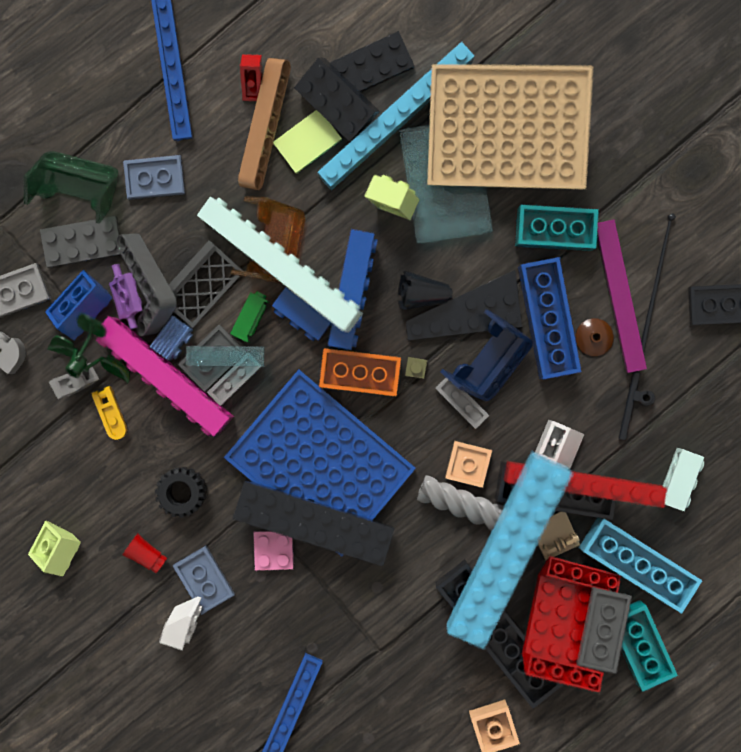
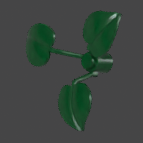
M84 313L79 314L76 319L78 326L82 330L89 332L80 352L68 339L61 336H54L47 350L72 358L65 368V372L71 377L79 378L83 370L87 372L91 367L100 362L106 371L123 379L127 384L129 383L130 371L126 364L116 357L110 355L106 358L100 357L87 366V359L82 354L92 336L95 335L103 338L107 334L106 328L96 319Z

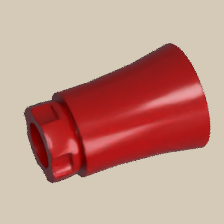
M137 533L122 554V556L135 561L146 569H151L154 573L159 571L167 557L161 554L162 552L149 544L139 533Z

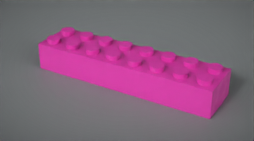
M108 316L102 323L107 330V334L103 338L97 337L96 341L106 348L107 346L113 350L111 354L118 360L123 359L128 363L126 366L132 372L140 373L142 375L141 379L146 384L154 385L159 395L172 400L171 404L180 411L182 409L187 413L186 417L191 422H198L205 434L208 436L220 434L234 416L220 406L166 358L150 348L146 341L129 329L120 319Z

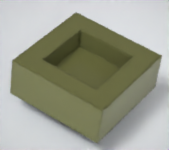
M408 357L405 376L424 379L427 360Z

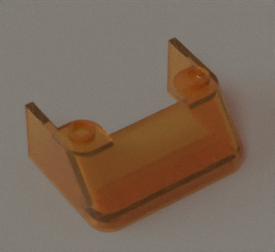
M244 197V201L258 205L257 218L260 222L266 224L265 233L271 237L269 241L273 244L279 243L285 248L284 252L288 256L293 254L298 258L305 223L304 212L301 209L269 198ZM254 260L248 263L246 272L231 270L233 275L285 285Z

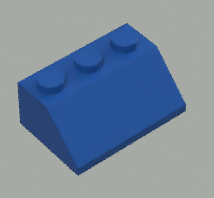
M82 270L45 313L59 331L75 340L84 331L77 324L76 319L78 315L84 313L96 319L98 313L109 304L113 297L85 270Z

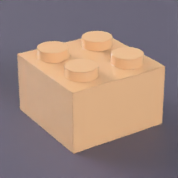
M505 700L469 711L481 752H496L520 744Z

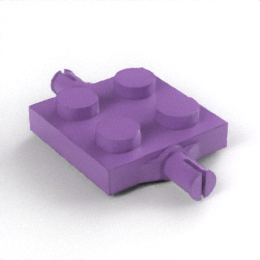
M115 264L111 266L115 277L109 285L120 320L127 319L129 329H135L138 326L134 316L142 311V301L138 297L136 290L137 284L132 273L122 275L120 264Z

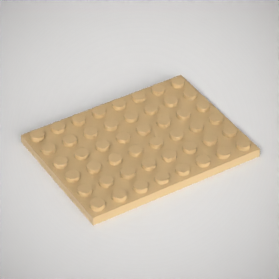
M432 64L427 185L586 189L593 66Z

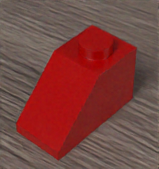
M242 54L240 63L242 100L257 101L263 77L262 55Z

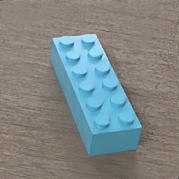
M597 517L579 546L589 556L680 613L684 611L702 582L701 579L604 518Z

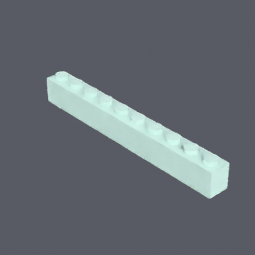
M209 197L197 214L198 217L340 329L348 333L363 314L358 310L360 308L359 305L352 300L347 302L343 298L345 295L336 288L333 291L328 287L330 284L321 276L319 279L313 275L315 273L314 270L307 265L301 266L299 264L300 260L293 254L288 256L284 252L285 248L277 242L275 244L270 242L271 237L263 231L260 233L256 231L255 228L257 226L249 220L243 221L241 219L242 215L235 209L229 210L227 208L228 204L218 197L216 200Z

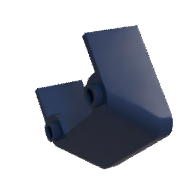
M486 309L485 313L493 319L489 323L488 328L489 333L493 336L471 365H459L453 374L444 369L440 372L459 390L481 400L490 401L530 351L533 341L503 318Z

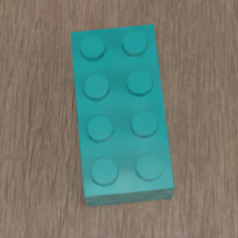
M520 205L517 208L515 247L592 251L596 249L599 209Z
M641 600L630 604L621 651L637 686L643 692L678 676L646 604Z

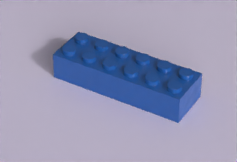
M351 229L339 291L345 295L343 298L347 302L352 300L359 305L360 308L358 310L360 311V309L364 310L366 297H363L364 290L368 291L370 278H367V272L372 271L373 259L370 257L371 253L376 251L377 240L374 239L373 233ZM362 316L349 333L343 331L332 322L328 346L352 351V347L357 345L358 335H355L356 328L360 329Z
M560 258L518 266L539 379L581 372Z

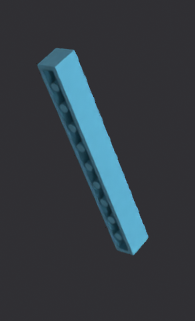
M461 42L436 65H471L475 56ZM432 69L318 171V176L331 190L431 101Z

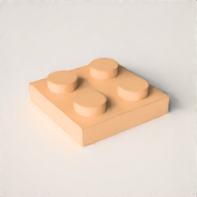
M454 441L445 478L483 488L492 450Z

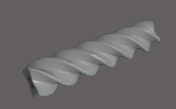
M427 475L424 477L417 497L419 502H432L434 507L439 510L449 509L456 517L467 516L473 524L480 525L485 523L491 531H493L505 507L500 504H492L483 497H474L466 490H457L451 484L439 483L435 478Z

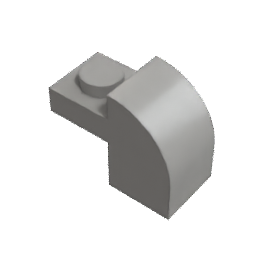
M0 332V348L2 349L0 352V368L7 374H15L25 360V347L19 338H11L9 341L10 337Z
M91 367L87 372L83 370L79 378H73L65 374L52 379L49 383L57 398L60 399L87 388L98 381L99 378L93 367Z

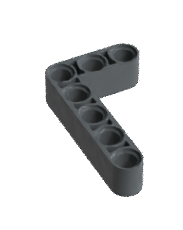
M140 234L118 235L116 240L118 250L148 302L136 322L138 326L136 328L137 333L140 336L158 334L175 310L176 298Z

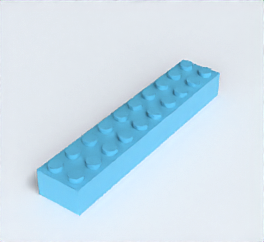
M533 451L531 452L447 622L448 634L484 649L572 475L568 467Z

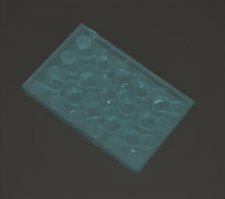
M430 125L400 129L399 135L407 184L420 199L412 216L417 244L492 232L486 187L427 185Z

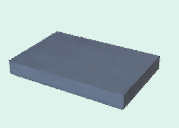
M181 155L123 161L128 200L185 194Z
M207 545L172 565L191 598L201 597V615L235 595Z

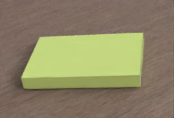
M315 110L276 139L273 144L297 174L339 143L342 138L330 122Z

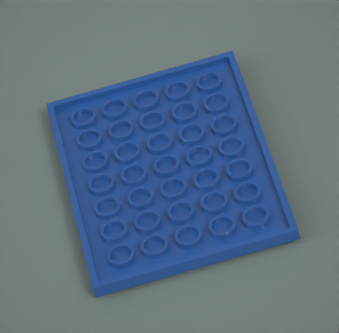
M299 369L224 457L254 483L372 520L416 469Z

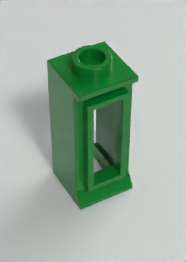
M258 291L255 294L250 292L230 333L231 335L250 343V336H253L267 306L265 304L269 303L268 300H265L266 295Z

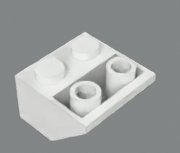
M548 420L535 453L564 465L570 470L584 434Z
M201 597L193 598L175 606L164 626L160 643L180 650L183 649L185 643L189 644L192 634L197 627V617H199L202 610L200 605Z

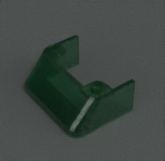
M54 151L45 152L23 177L24 204L28 205L35 195L46 199L53 196L56 192L90 200L91 208L96 211V223L100 224L111 208L118 181V170L111 166Z

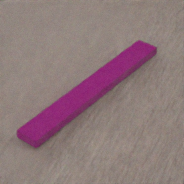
M615 219L599 222L597 239L626 373L645 370L647 367Z

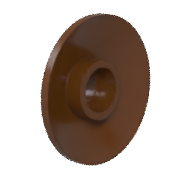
M592 318L579 325L575 334V340L578 348L584 354L600 356L611 348L614 335L612 328L607 322L598 318ZM595 333L599 335L597 341L593 339Z

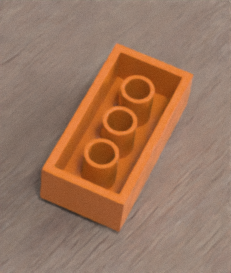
M324 349L319 387L397 396L401 358Z

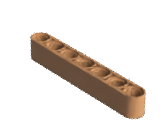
M269 58L266 62L239 172L238 183L240 187L260 190L263 186L291 71L289 60Z

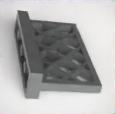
M209 240L169 284L174 296H183V307H176L174 312L193 328L244 271ZM215 251L222 257V265H210V256ZM233 266L238 273L233 278H225L224 267ZM208 267L209 279H198L197 271L199 268ZM211 267H222L223 278L211 279ZM223 280V289L220 292H212L211 281ZM225 280H230L229 283L225 286ZM198 281H209L210 292L198 293ZM187 282H196V293H185L184 285ZM210 294V304L208 306H199V295ZM212 294H218L214 299H212ZM196 295L197 306L186 307L185 296ZM179 309H183V310H184V314H182V313L179 311ZM186 309H197L198 317L193 322L186 317Z

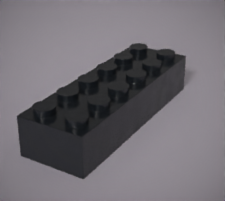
M501 461L495 499L498 502L506 503L515 484L504 481L507 462ZM563 492L554 511L613 520L616 500Z

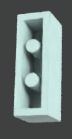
M676 449L663 484L667 488L665 505L685 511V508L689 506L691 492L697 486L698 480L696 478L704 467L703 456L684 449Z

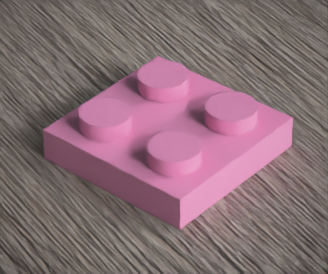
M254 531L255 570L293 569V538L272 531Z

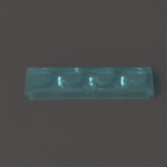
M186 346V366H264L265 347Z

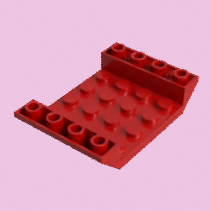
M551 556L548 557L537 577L522 651L525 674L600 693L603 672L578 666L577 659L592 587L618 592L621 575Z

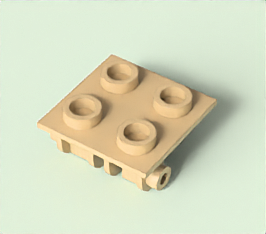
M559 512L550 517L537 543L545 560H547L549 556L555 557L579 546L580 540L578 535L575 534L566 512Z

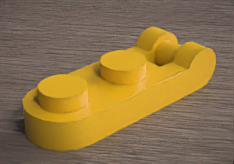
M108 386L103 391L93 392V400L108 436L115 440L122 439L127 434V426L112 387ZM107 397L109 402L103 404L102 399Z

